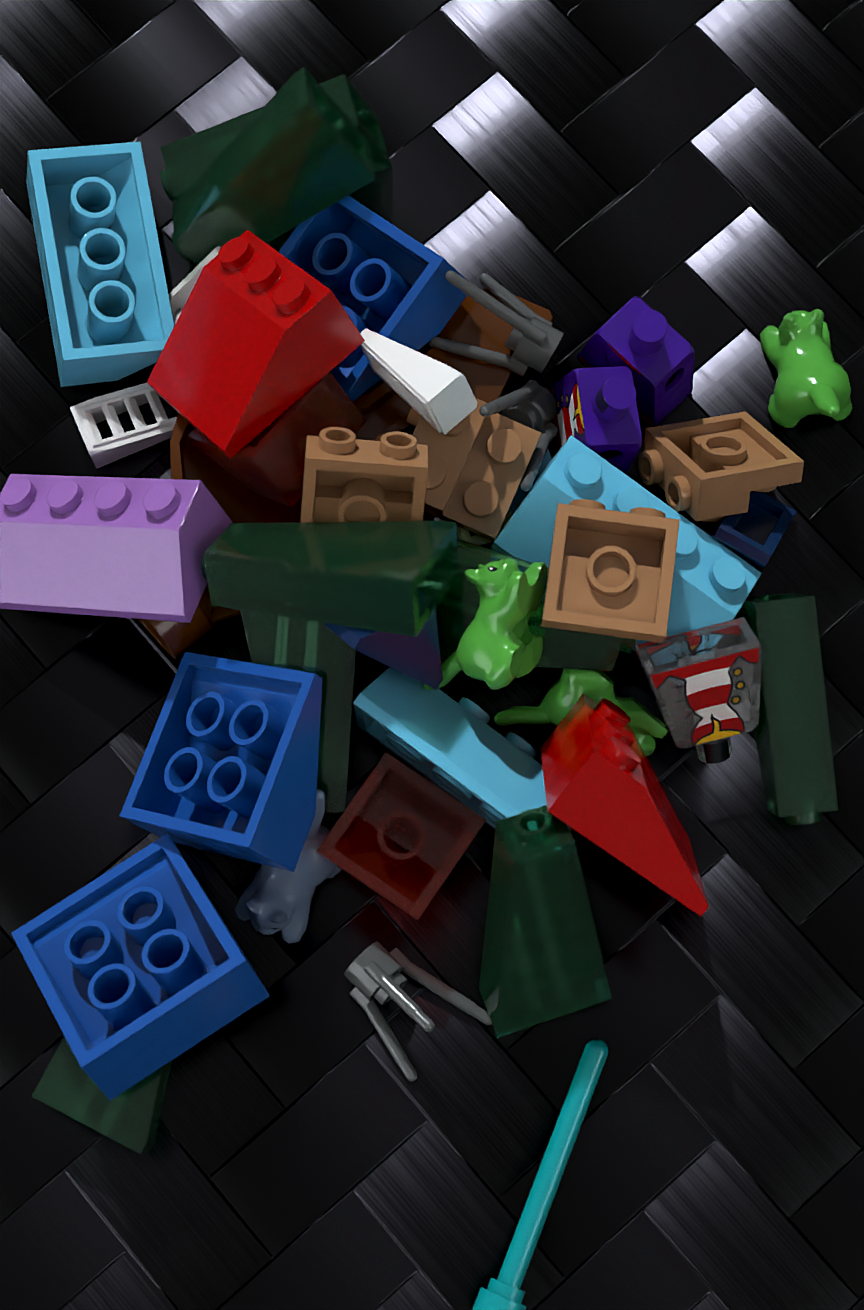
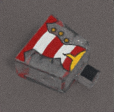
M741 617L668 636L665 638L664 643L649 641L635 645L636 654L675 746L682 749L696 746L698 759L708 764L720 763L730 758L732 755L730 737L753 731L759 724L762 649L745 618Z

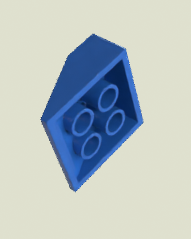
M329 182L279 251L287 259L332 290L360 333L367 328L415 351H418L443 330L467 296L446 280L445 275L448 271H454L460 276L462 275L444 258ZM358 346L316 385L343 405L348 406L381 380V378L373 371L361 347Z
M185 652L119 816L160 838L168 833L175 843L294 872L316 813L323 678L315 673Z
M168 833L11 933L80 1067L110 1101L270 996Z

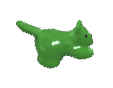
M815 309L811 312L795 310L787 313L779 329L775 326H767L760 333L761 349L775 366L778 374L774 394L770 397L768 411L770 417L778 425L785 428H794L807 415L823 414L824 416L832 417L836 421L844 420L850 415L852 410L850 399L851 387L848 374L833 359L830 350V333L827 323L823 321L824 313L820 309Z
M503 558L499 561H491L486 565L480 564L478 569H468L465 571V577L475 584L479 591L480 606L475 618L461 637L457 650L441 664L443 680L438 688L446 686L462 670L467 676L485 681L492 690H497L508 686L515 678H520L530 673L536 667L542 656L543 638L531 633L527 623L529 617L536 612L544 595L547 582V567L543 562H534L525 572L519 570L518 564L514 559ZM422 683L424 689L428 691L435 690L434 688Z
M579 659L564 666L561 678L548 690L540 706H513L499 712L494 717V723L499 726L514 724H554L558 726L584 693L597 703L602 698L613 702L630 717L631 721L628 725L631 726L646 756L652 755L655 750V739L653 737L663 738L668 732L665 728L666 724L634 698L617 697L613 690V681L599 667L589 660Z

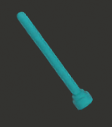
M600 1039L590 1040L584 1048L497 1280L491 1278L487 1289L480 1287L472 1310H526L527 1306L521 1304L525 1291L520 1290L608 1056V1047Z

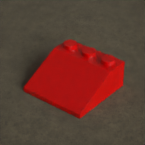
M246 230L239 237L225 243L219 250L218 255L203 267L147 383L224 455L231 459L365 340L332 290L252 232Z
M583 693L540 748L547 811L699 916H702L709 908L689 837L631 726L628 725L631 721L630 717L613 702L602 698L597 703Z

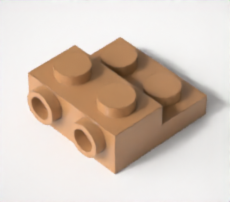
M477 398L476 408L445 435L434 429L411 407L406 422L416 426L412 436L417 439V444L428 445L429 468L424 512L494 542L542 433L498 413L487 417L481 416L479 409L487 403Z
M746 411L645 428L644 447L638 458V470L643 483L646 485H659L665 491L668 506L677 512H687L696 522H716L724 516L748 512L750 491L770 492L775 490L777 486L799 483L802 481L804 461Z
M343 427L325 428L320 431L319 436L307 435L298 564L417 573L429 468L428 445L417 444V439L414 436L404 432L385 433L381 436L380 441L356 439L353 431Z
M588 499L572 500L569 504L558 503L554 520L541 627L664 643L667 634L680 519L665 518L664 512L647 507L633 508L629 513L606 510L604 504Z

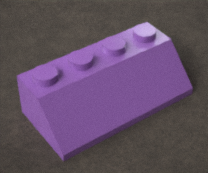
M10 474L0 493V609L190 623L233 526V522L201 480Z

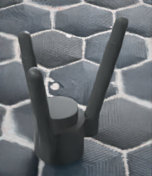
M448 271L445 278L449 283L514 327L504 345L514 352L510 356L440 337H434L428 342L429 346L506 367L523 377L528 367L542 373L564 333L552 327L553 323L533 312L488 274H481L479 281L501 302L456 272Z
M533 379L529 380L522 388L490 401L479 409V413L483 417L503 411L501 415L542 433L524 473L521 483V489L524 492H529L532 489L549 443L559 432L558 428L552 423L557 413V402L552 393Z
M377 941L365 949L345 971L344 976L355 986L349 995L364 1009L408 1081L412 1082L417 1079V1072L374 1002V999H376L383 1006L393 999L424 1031L431 1032L434 1030V1022L402 990L408 981L401 974L402 972L486 1025H491L494 1017L467 997L412 963L397 947L389 953Z

